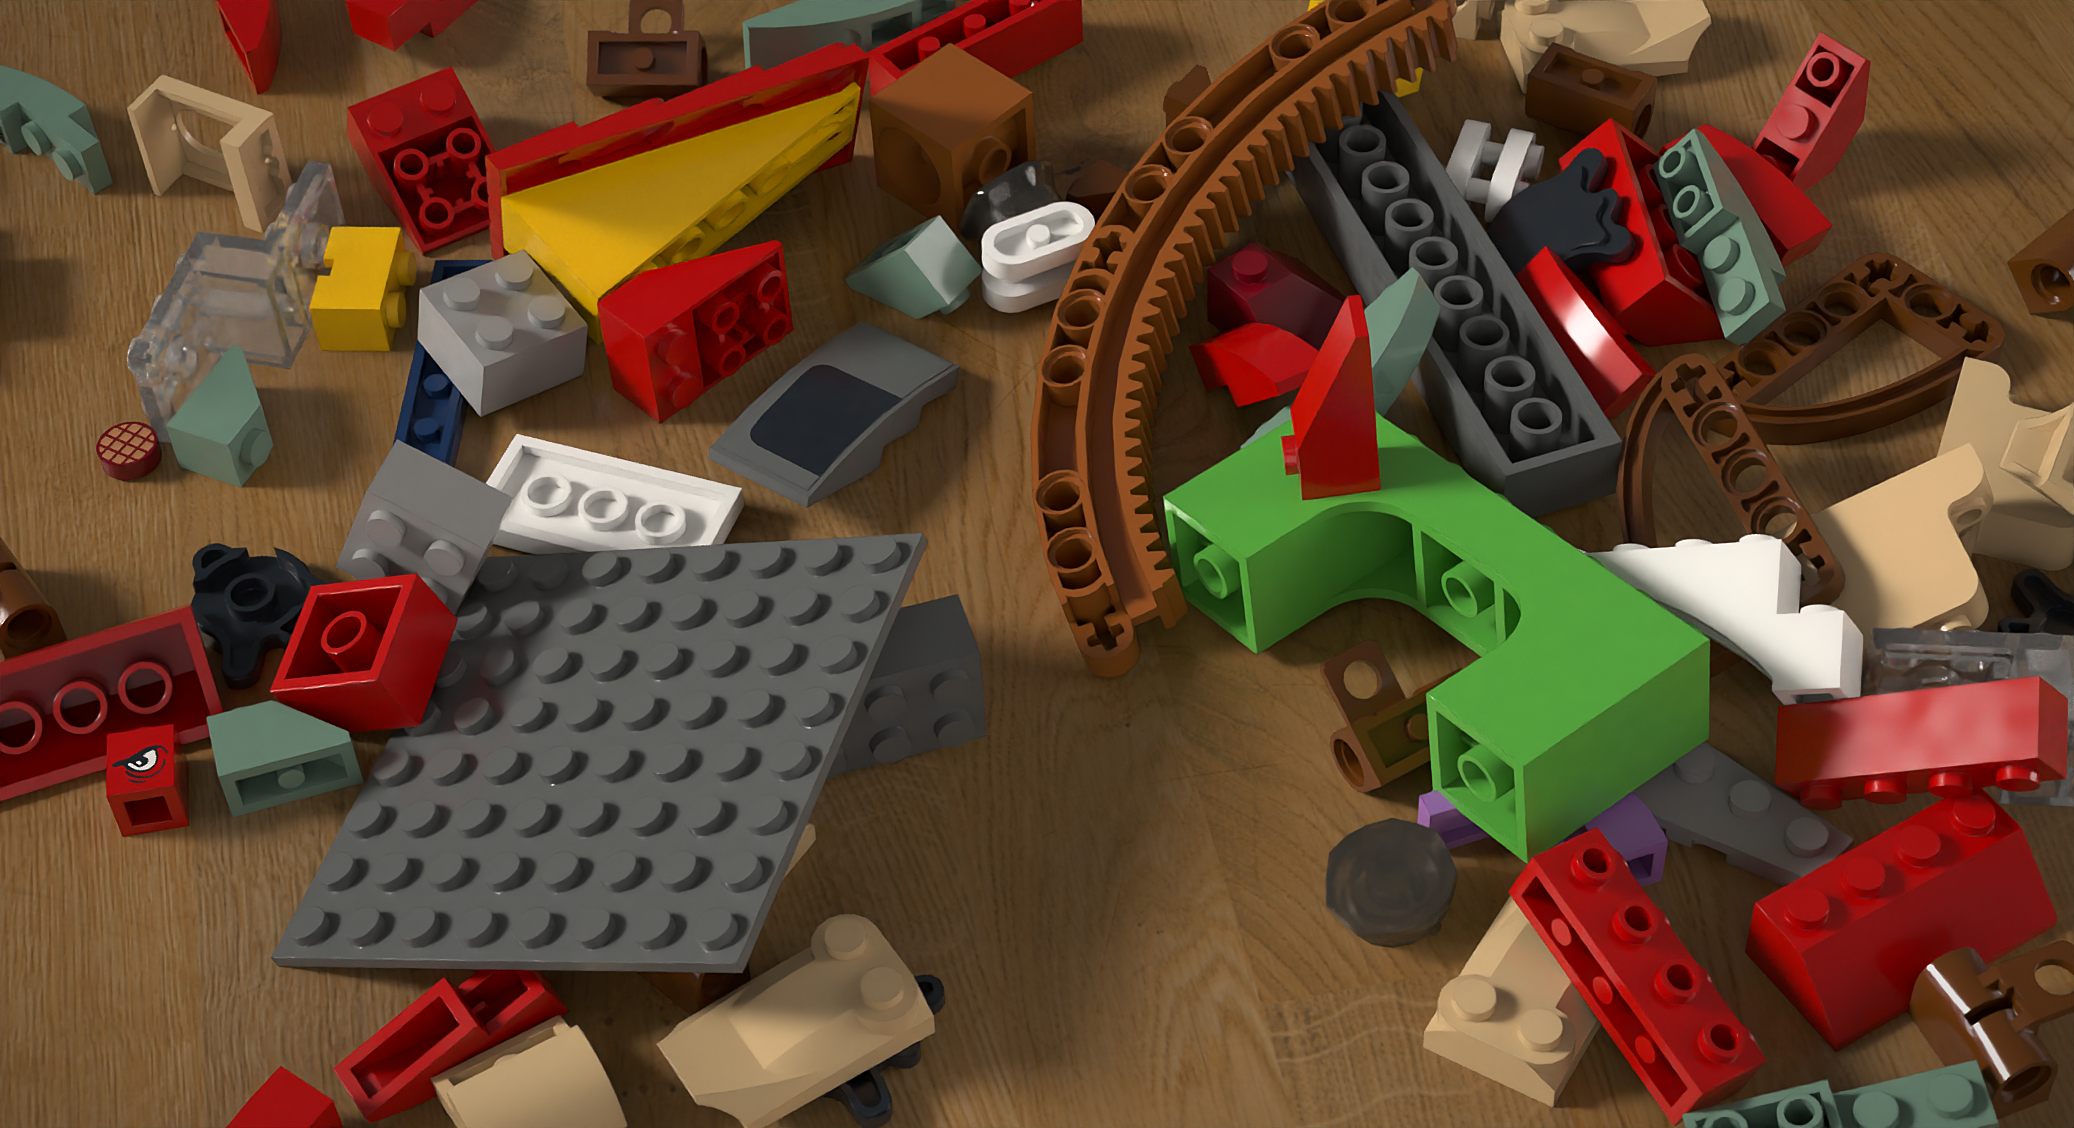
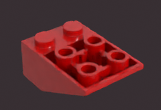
M452 66L347 107V136L371 183L422 256L490 228L485 156L496 152Z
M777 240L644 271L597 303L613 389L659 424L679 410L691 405L696 398L726 377L735 374L743 365L770 346L779 343L787 334L794 330L783 245Z

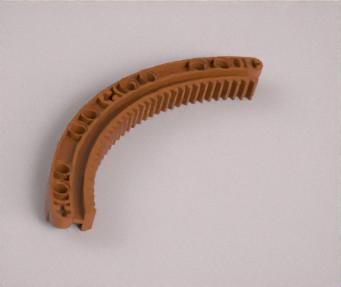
M1325 0L1285 25L1220 75L1163 131L1126 176L1087 237L1055 307L1038 368L1030 440L1032 498L1044 559L1053 587L1087 668L1093 674L1100 677L1113 678L1125 674L1135 666L1139 660L1141 648L1134 626L1160 615L1166 630L1177 625V621L1188 612L1176 574L1171 568L1163 546L1162 535L1157 523L1158 515L1154 506L1156 499L1151 486L1154 483V477L1150 465L1154 464V459L1150 447L1154 445V438L1150 428L1156 427V420L1152 410L1159 406L1155 391L1161 390L1163 386L1159 373L1165 372L1168 367L1164 355L1173 351L1170 336L1179 335L1180 328L1177 318L1187 316L1188 311L1184 301L1194 300L1196 297L1193 283H1203L1206 279L1202 266H1213L1216 259L1213 249H1225L1227 246L1224 233H1236L1239 230L1236 216L1249 217L1252 214L1249 200L1263 201L1266 198L1262 185L1277 186L1280 183L1277 170L1291 172L1295 168L1291 155L1308 157L1310 155L1308 141L1321 144L1327 141L1324 132L1325 127L1338 131L1343 128L1341 115L1359 117L1361 112L1358 103L1362 101L1373 106L1379 103L1377 91L1383 90L1391 94L1398 92L1395 80L1399 78L1410 83L1417 81L1415 69L1421 67L1431 73L1436 71V58L1441 57L1451 63L1457 60L1456 49H1458L1452 21L1457 12L1456 0H1431L1430 2L1428 0ZM1109 630L1117 646L1106 651L1101 645L1097 634Z

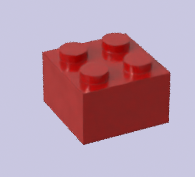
M417 573L311 586L270 692L281 704L344 729L349 733L420 726L458 619Z

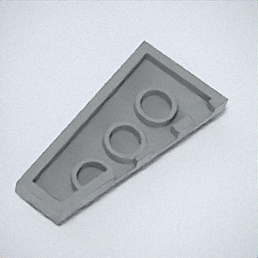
M1705 741L1633 791L1648 807L1659 826L1666 829V838L1691 848L1693 843L1711 847L1726 854V863L1784 887L1850 851L1854 843L1853 838L1801 806L1798 802Z

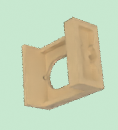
M163 74L127 108L154 194L161 196L182 174L235 193L244 227L264 233L296 199L272 112ZM181 111H193L233 125L234 127L219 141L223 153L212 150L193 138L185 128Z

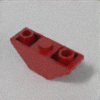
M1820 32L1751 149L1779 169L1802 192L1834 171L1864 121L1871 61L1829 35Z

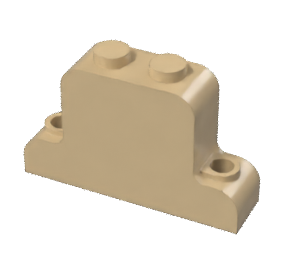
M1965 357L1937 457L1971 441L1984 467L1993 492L1994 502L1990 512L1981 521L1963 529L1958 537L1970 560L1972 554L1977 553L2043 570L2056 571L2064 569L2074 560V516L2024 482L1999 468L2013 430L2021 418L2040 417L2051 413L2014 404L2015 394L2009 393L2011 386L2010 377L2002 367L1994 363Z
M1971 441L1811 515V518L1840 562L1845 574L1844 588L1840 596L1829 606L1844 610L1863 634L1861 678L1873 675H1891L1908 665L1911 658L1935 647L1949 648L1958 645L1969 638L1973 630L1978 628L1988 615L1989 604L1978 574L1958 537L1963 529L1981 521L1990 512L1994 502L1993 492L1984 467ZM1796 523L1768 536L1781 540L1785 539L1794 531ZM1804 552L1796 556V559L1802 565L1801 571L1805 576V582L1809 587L1817 584L1820 581L1817 573L1818 570L1808 560Z

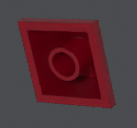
M1251 242L1207 269V320L1221 332L1241 324L1254 322L1270 324L1291 332L1319 351L1347 298L1299 259L1255 242Z

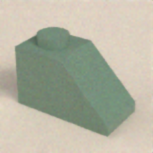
M938 215L878 245L844 278V281L851 289L915 319H919L937 310H940L943 315H947L961 306L971 295L967 286L983 269L941 216Z
M231 345L167 423L166 429L180 468L239 487L243 486L257 467L265 463L274 445L243 348Z
M274 700L251 706H243L232 711L206 717L218 778L232 817L364 783L350 734L344 729Z

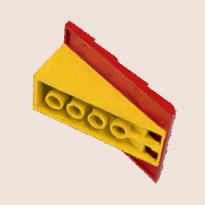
M842 42L832 43L767 70H764L758 64L666 102L661 98L649 99L581 127L572 121L486 155L490 243L492 244L491 257L497 260L524 249L588 324L587 334L597 345L600 344L604 338L597 307L599 301L644 271L709 256L808 175L852 162L870 57L856 43L849 46Z

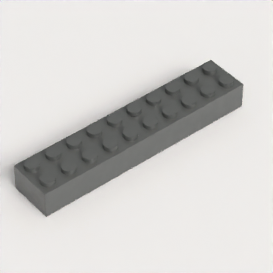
M1383 90L1377 91L1379 100L1377 105L1373 106L1361 101L1358 103L1361 112L1359 117L1355 118L1343 114L1341 115L1343 123L1341 130L1324 128L1327 141L1323 144L1308 141L1310 150L1308 157L1291 155L1295 168L1291 172H1285L1366 306L1368 307L1388 286L1394 284L1412 267L1421 275L1441 306L1432 336L1410 379L1469 476L1492 492L1505 496L1513 506L1531 518L1615 494L1622 440L1396 94Z

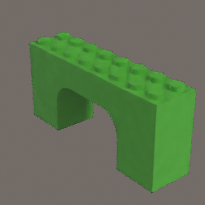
M1376 409L1381 490L1302 501L1298 474L1286 476L1283 463L1281 437L1293 435L1292 421L1290 419L1163 496L1172 566L1183 597L1257 655L1336 605L1362 598H1384L1399 601L1415 608L1481 656V658L1426 693L1433 791L1438 790L1459 812L1527 864L1533 856L1558 844L1709 738V638L1704 636L1695 625L1682 621L1654 602L1645 591L1635 589L1607 570L1599 560L1585 555L1560 538L1552 528L1538 523L1517 509L1505 496L1492 492L1467 475L1459 465L1450 463L1423 445L1415 435L1404 432L1383 418Z

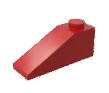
M1361 295L1347 296L1290 408L1293 435L1281 437L1285 475L1298 474L1302 501L1381 490L1370 337Z

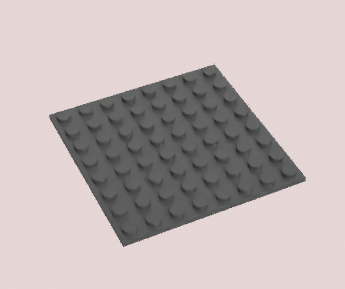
M924 534L487 557L458 613L455 615L458 621L420 726L394 729L324 861L318 868L304 898L290 920L284 935L271 957L277 966L743 973L928 544Z

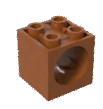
M952 43L947 44L929 58L921 61L916 67L889 86L881 89L869 99L877 186L928 219L940 215L956 237L961 236L1037 179L1033 92Z

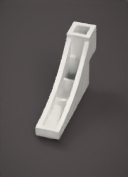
M1753 534L1744 536L1739 542L1712 544L1700 539H1686L1677 542L1675 547L1650 549L1639 544H1621L1615 546L1613 551L1587 553L1579 550L1585 555L1599 560L1607 570L1635 589L1645 591L1654 602L1682 621L1695 625L1704 636L1713 639L1750 662L1772 681V692L1784 705L1860 697L1863 634L1844 610H1839L1832 606L1809 605L1803 607L1799 613L1802 565L1781 539L1768 535Z

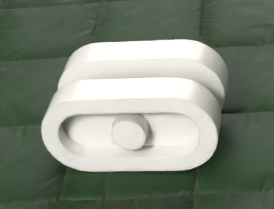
M1467 119L1449 160L1446 172L1468 206L1471 201L1486 204L1485 222L1492 223V220L1505 203L1514 195L1531 186L1530 183H1526L1527 179H1538L1544 156V146L1535 145L1536 133L1514 128L1510 130L1505 144L1490 142L1491 124ZM1484 164L1496 166L1491 181L1480 179Z
M1057 202L991 226L982 238V263L984 266L982 271V296L986 303L998 311L1016 313L1060 298L1081 249L1095 226L1094 217L1090 211L1076 203Z

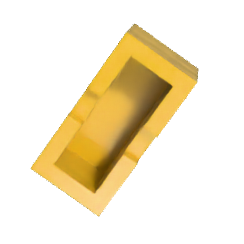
M332 227L323 256L325 268H332L330 275H318L309 306L320 350L391 351L396 327L402 328L406 320L407 286H414L416 281L417 266L415 254L413 251H406L401 227Z

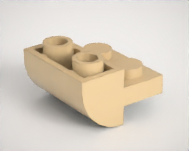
M560 1015L430 1078L438 1100L457 1128L627 1127L613 1087L592 1046L578 1025L570 1028Z

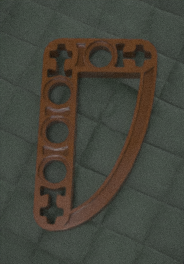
M1874 252L1858 258L1779 316L1748 343L1741 344L1714 365L1722 374L1731 390L1734 386V395L1766 445L1820 443L1851 437L1885 427L1928 409L1954 395L1965 357L1994 364L1999 362L2005 340V330L2002 324L1995 318L1899 257L1890 253ZM1868 282H1871L1873 284L1869 286V291L1867 293L1866 291L1868 287ZM1833 304L1846 305L1856 313L1850 316H1839L1830 313L1825 307ZM1916 306L1933 307L1942 315L1933 318L1923 317L1916 314L1912 308ZM1880 319L1942 358L1897 382L1854 397L1808 406H1765ZM1795 333L1806 334L1812 337L1816 343L1807 346L1791 343L1786 336ZM1751 363H1763L1773 367L1776 373L1767 376L1756 375L1748 371L1745 366ZM1697 378L1695 380L1693 398L1701 407L1705 403L1710 402V400L1699 385ZM1722 419L1711 426L1710 430L1732 438L1737 431L1738 423L1734 419Z
M1693 353L1674 359L1656 374L1642 392L1632 411L1624 434L1618 472L1619 516L1624 544H1639L1650 549L1658 548L1652 504L1653 472L1660 440L1669 420L1675 412L1749 535H1765L1766 526L1769 521L1781 513L1796 515L1797 523L1794 531L1787 538L1782 539V541L1795 557L1804 552L1808 560L1818 570L1817 573L1820 578L1817 584L1809 587L1801 571L1799 613L1803 607L1809 605L1829 606L1840 596L1844 588L1845 574L1843 568L1722 374L1706 356ZM1694 377L1698 378L1699 385L1710 400V402L1705 403L1701 407L1688 392V386L1686 385ZM1722 419L1737 420V431L1728 442L1721 445H1712L1707 442V434L1711 426ZM1754 465L1766 467V479L1758 489L1751 492L1736 490V480L1744 469ZM1709 638L1710 678L1744 659Z

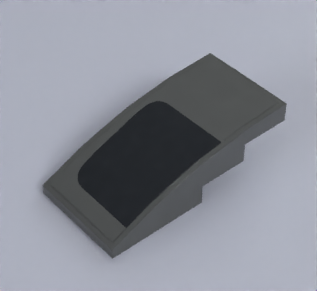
M863 321L826 342L787 371L757 398L710 447L708 459L808 508L880 468L883 446L918 428L922 406L956 388L960 366Z

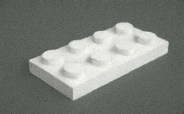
M516 434L486 482L487 485L513 497L512 503L492 544L535 555L723 544L745 505L743 491L739 487Z

